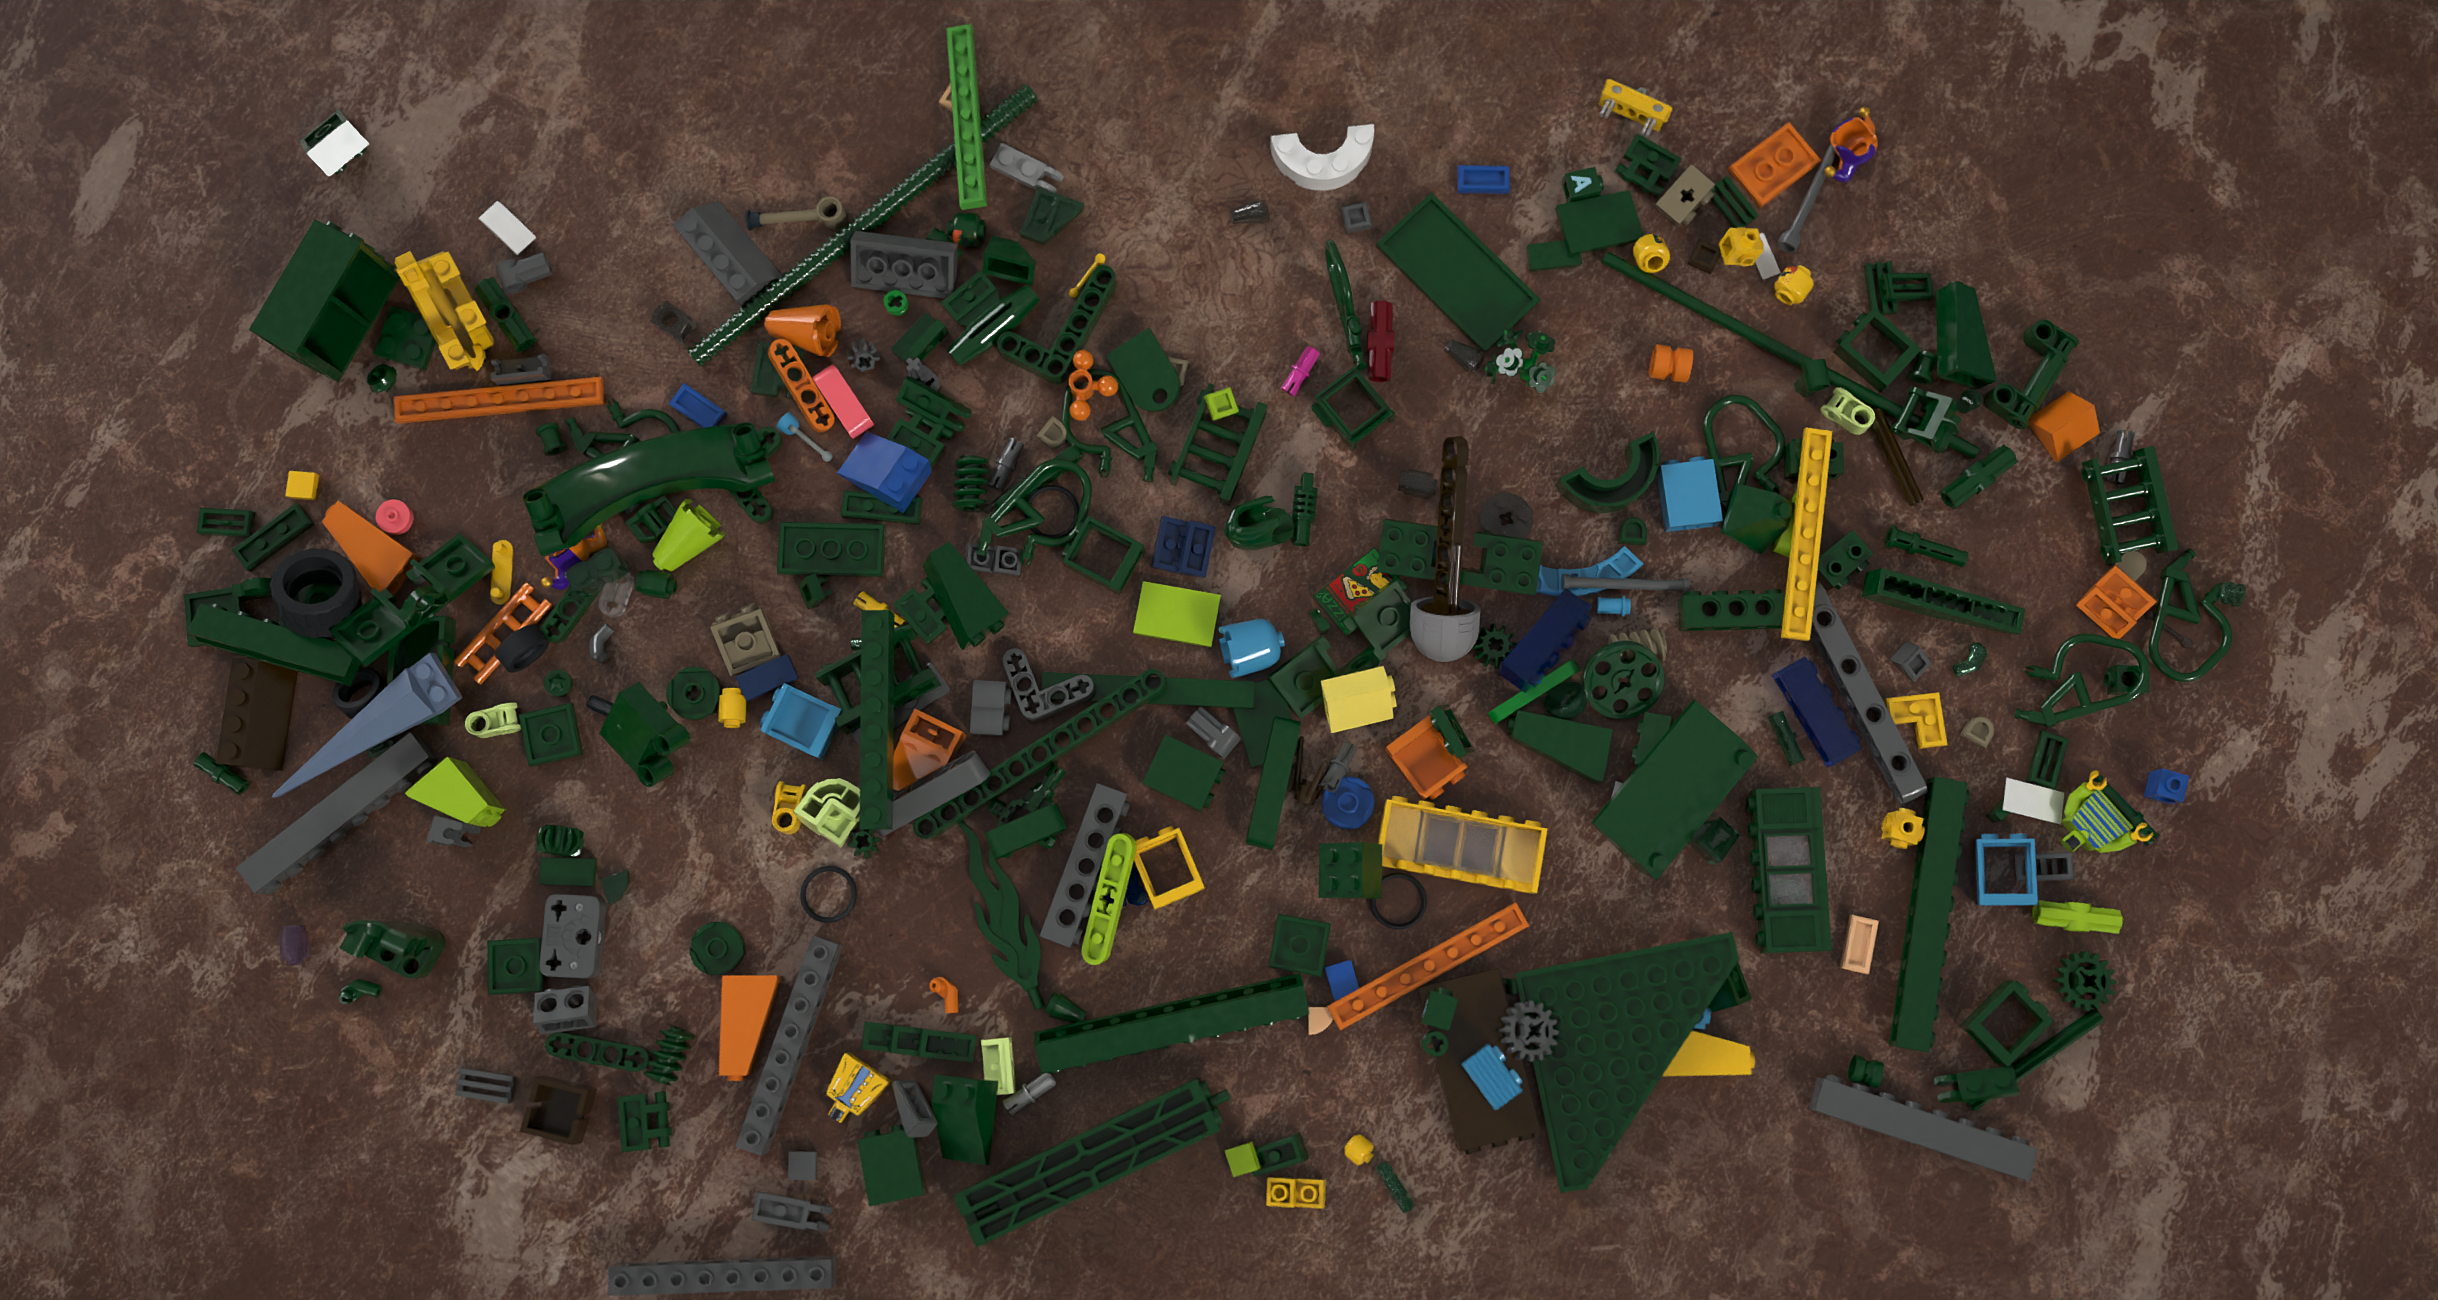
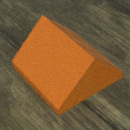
M2067 391L2039 410L2028 420V426L2056 463L2100 433L2095 406L2070 391Z

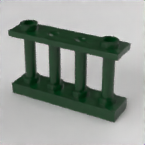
M1209 383L1207 389H1202L1197 400V404L1200 405L1178 461H1172L1168 475L1171 476V485L1174 486L1177 485L1179 478L1182 477L1216 490L1217 494L1220 495V503L1230 507L1266 417L1268 405L1257 402L1255 409L1250 408V410L1237 405L1239 412L1233 415L1246 419L1245 422L1249 423L1246 432L1241 431V433L1232 431L1203 420L1208 408L1204 396L1214 392V385ZM1199 429L1236 443V446L1239 447L1237 455L1229 457L1194 444ZM1189 453L1227 467L1226 470L1230 471L1227 480L1222 479L1219 481L1185 468L1184 465Z
M2154 446L2133 451V459L2103 466H2099L2098 458L2082 462L2081 475L2084 482L2087 483L2101 542L2100 555L2105 560L2106 565L2122 562V553L2154 547L2157 554L2179 549ZM2134 469L2138 472L2139 485L2105 491L2102 476ZM2139 495L2144 498L2145 511L2111 517L2108 502ZM2144 521L2150 523L2152 531L2150 537L2122 543L2117 542L2114 528Z
M910 624L898 626L894 629V650L899 647L902 648L914 673L908 680L900 682L894 670V710L941 686L938 676L931 668L923 669L910 642L918 638L917 633ZM861 649L835 663L824 665L820 671L815 673V677L824 686L831 685L843 711L835 720L838 727L846 735L860 728L861 704L852 707L840 678L854 671L861 686Z

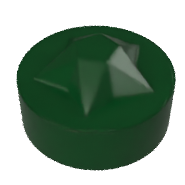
M553 670L545 677L544 687L549 694L556 697H564L571 692L573 679L570 674L563 670Z

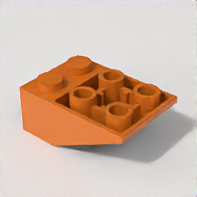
M914 709L893 755V789L899 791L954 761L967 735L938 719Z

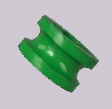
M892 290L884 297V306L891 315L901 316L908 310V300L903 292ZM891 300H900L901 306L899 308L897 306L891 308Z

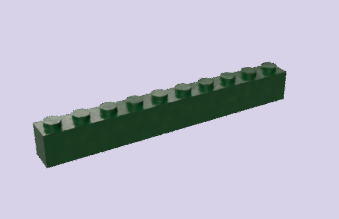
M1940 777L1929 778L1926 782L1927 793L1924 796L1921 817L1924 818L1922 826L1925 827L1922 840L1917 844L1888 1045L1929 1053L1930 1048L1933 1047L1935 1042V1032L1932 1030L1933 1023L1939 1015V1005L1936 1002L1937 995L1943 987V979L1940 977L1941 967L1945 965L1947 959L1944 945L1945 939L1949 938L1951 930L1948 917L1949 912L1951 913L1954 908L1952 889L1958 880V870H1955L1956 861L1960 858L1962 852V844L1959 843L1960 833L1964 831L1966 818L1963 816L1964 806L1968 804L1970 796L1969 790H1967V782Z
M1298 973L1034 1032V1046L1041 1073H1058L1070 1067H1085L1097 1061H1111L1116 1057L1138 1055L1143 1051L1151 1049H1165L1170 1045L1178 1043H1192L1197 1039L1205 1037L1215 1038L1223 1033L1232 1031L1242 1032L1250 1027L1259 1025L1269 1026L1277 1021L1286 1019L1296 1020L1310 1013L1302 977Z

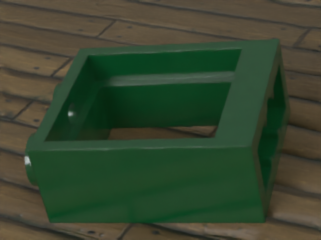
M1873 308L1868 314L1862 312L1852 323L1856 327L1851 333L1846 330L1835 341L1839 346L1833 353L1881 393L1922 348ZM1868 323L1903 351L1901 356L1884 374L1849 345Z
M1087 516L1085 521L1081 520L1074 531L1076 537L1073 543H1068L1061 555L1064 558L1062 562L1066 568L1120 595L1145 550L1144 545ZM1092 530L1129 549L1112 581L1074 562Z
M2004 980L1959 1025L1998 1066L2008 1067L2053 1022L2047 1015L2049 1013L2048 1009L2042 1003L2034 1002L2028 995L2029 990L2019 981ZM2012 994L2038 1021L2007 1051L1981 1023Z

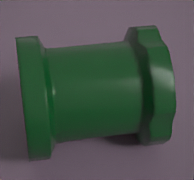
M1920 351L1916 355V363L1913 370L1908 373V377L1915 383L1929 385L1932 381L1930 376L1934 366L1937 365V355L1928 351Z
M556 422L541 425L535 430L536 435L541 437L545 449L543 452L545 456L558 455L567 449L566 443L562 442L558 433L559 425Z
M1429 1031L1424 1035L1421 1045L1424 1052L1437 1057L1446 1052L1448 1040L1441 1032ZM1432 1036L1435 1039H1441L1442 1043L1438 1045L1439 1050L1437 1051L1434 1048H1428L1427 1044L1431 1042L1430 1037Z

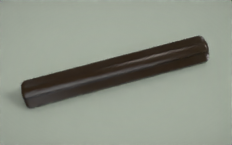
M1881 408L1873 410L1875 420L1872 423L1875 434L1909 506L1917 505L1924 498L1899 444L1890 430L1891 427Z

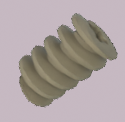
M1655 628L1650 631V634L1646 630H1642L1639 636L1635 631H1632L1629 637L1625 633H1620L1618 639L1614 634H1610L1608 637V644L1626 640L1641 643L1651 649L1655 655L1659 654L1662 662L1666 660L1667 643L1663 629H1661L1660 633ZM1630 649L1624 650L1620 654V659L1622 661L1624 659L1630 660L1634 655V651Z

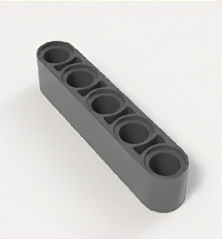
M976 751L964 754L893 794V830L876 831L880 836L893 832L979 785L989 777L990 771Z

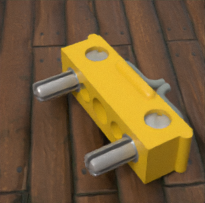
M1611 79L1606 80L1598 104L1603 106L1600 116L1603 117L1605 113L1604 119L1608 118L1611 111H1614L1644 125L1641 135L1643 136L1646 132L1645 137H1649L1652 129L1659 132L1663 123L1668 121L1672 111L1671 106L1647 95L1646 89L1640 87L1636 90Z

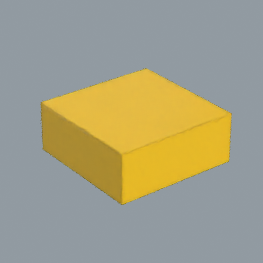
M289 471L285 496L290 499L316 501L319 475L312 472Z

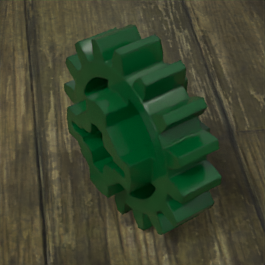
M2080 951L2079 955L2077 953H2070V960L2067 958L2060 960L2063 968L2057 967L2054 969L2060 975L2059 978H2053V982L2060 985L2055 992L2064 994L2061 999L2062 1002L2068 1003L2071 1001L2070 1008L2078 1009L2080 1007L2081 1011H2089L2090 1007L2093 1010L2101 1009L2100 1003H2109L2106 996L2115 995V991L2110 989V985L2117 984V981L2110 979V975L2115 971L2114 969L2105 968L2108 964L2107 960L2098 961L2099 954L2092 953L2089 956L2088 951ZM2079 963H2087V964H2090L2091 966H2090V967H2086V968L2084 969L2082 966H2078L2077 964H2079ZM2086 994L2092 998L2084 1000L2079 998V996Z

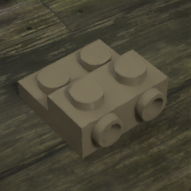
M755 603L748 604L740 608L741 613L731 616L730 612L716 616V622L710 626L730 676L781 657L763 605L756 607Z

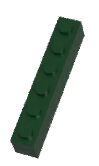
M200 604L187 631L196 643L348 686L352 685L361 664L340 643L331 641L329 637H303L295 632L293 633L288 628L281 627L273 620L264 619L260 621L254 619L248 613L238 611L237 614L232 613L217 604H212L211 606Z

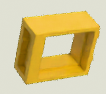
M1173 826L1158 831L1159 836L1149 840L1147 836L1135 841L1136 853L1134 861L1155 910L1205 889L1180 828L1174 830ZM1177 838L1194 881L1157 896L1140 854Z

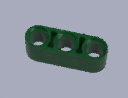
M1054 803L997 827L984 835L996 860L1066 830L1067 825L1058 804Z

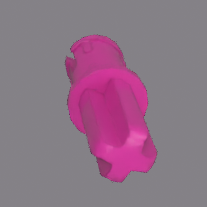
M1307 346L1296 365L1291 366L1292 371L1280 388L1282 391H1288L1293 384L1288 395L1296 396L1305 378L1310 377L1308 373L1320 355L1315 348Z

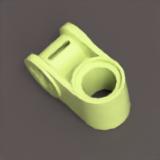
M1839 387L1835 388L1833 397L1827 405L1821 407V413L1852 434L1860 435L1864 433L1875 420L1873 409L1855 398L1847 390ZM1855 415L1862 416L1865 424H1859L1855 420Z
M517 703L500 704L493 708L470 713L465 720L466 730L480 738L521 731V725L518 724L515 710L518 708ZM480 719H485V728L477 731V722Z

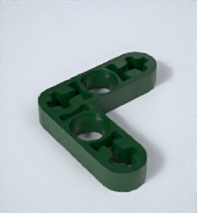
M771 426L764 427L757 432L761 445L764 444L762 448L765 450L764 454L767 459L782 446V436L777 429ZM767 434L774 436L773 440L775 442L773 444L765 443L767 441L765 438ZM757 488L751 489L750 495L746 498H740L737 491L728 490L755 523L765 524L770 521L773 516V508ZM755 500L761 508H764L765 515L762 517L759 514L754 516L757 511L751 502Z

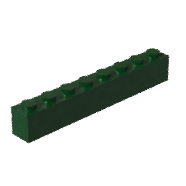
M862 610L859 829L893 830L895 614L890 610Z

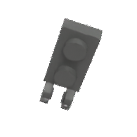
M758 1191L751 1220L802 1230L809 1228L829 1231L830 1224L823 1221H810L809 1216L810 1211L832 1214L833 1207L812 1203L810 1200Z

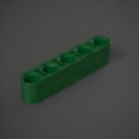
M1274 716L1246 837V845L1268 850L1273 849L1300 732V721Z

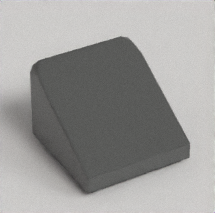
M1906 642L1890 658L1891 662L1912 682H1915L1932 664L1921 647L1911 642Z

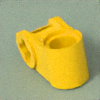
M783 781L778 782L772 824L781 833L790 835L799 830L801 821L796 817L794 810L808 791L807 785L802 784L799 787L785 785ZM785 815H791V825L782 828L781 819Z

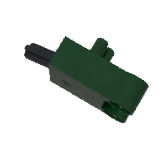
M640 682L619 692L614 703L596 695L589 697V700L586 702L587 708L607 716L599 734L631 767L643 785L652 787L673 774V764L667 756L688 745L690 735L688 730L682 724L677 723L666 711L668 709L666 702H658Z

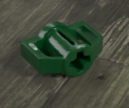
M664 495L655 502L642 507L635 516L625 522L628 529L640 543L659 542L669 526L657 511L658 509L663 507L672 519L677 512ZM643 522L654 536L646 537L637 524Z

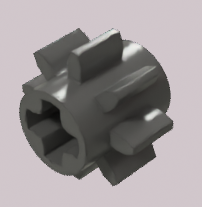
M865 338L856 342L852 341L851 350H846L847 359H850V367H857L861 372L871 368L874 369L875 361L880 360L875 342L869 344L865 341Z

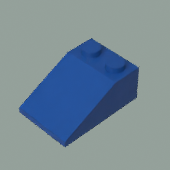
M866 431L837 474L904 513L932 473V469L928 459L908 447Z

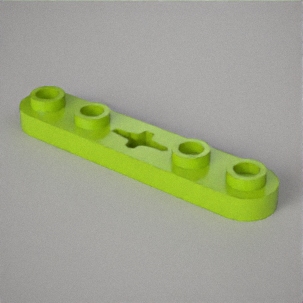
M1127 833L1113 835L1107 844L1081 952L1084 960L1090 965L1104 963L1111 953L1136 853V842ZM1111 891V898L1114 899V903H1110L1107 907V900L1104 899V895H1108Z

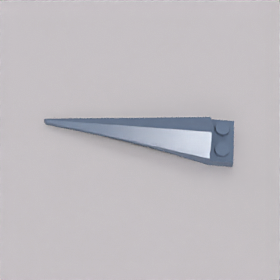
M429 653L412 667L406 668L274 792L272 797H280L377 744L443 713L462 699V695L436 653Z

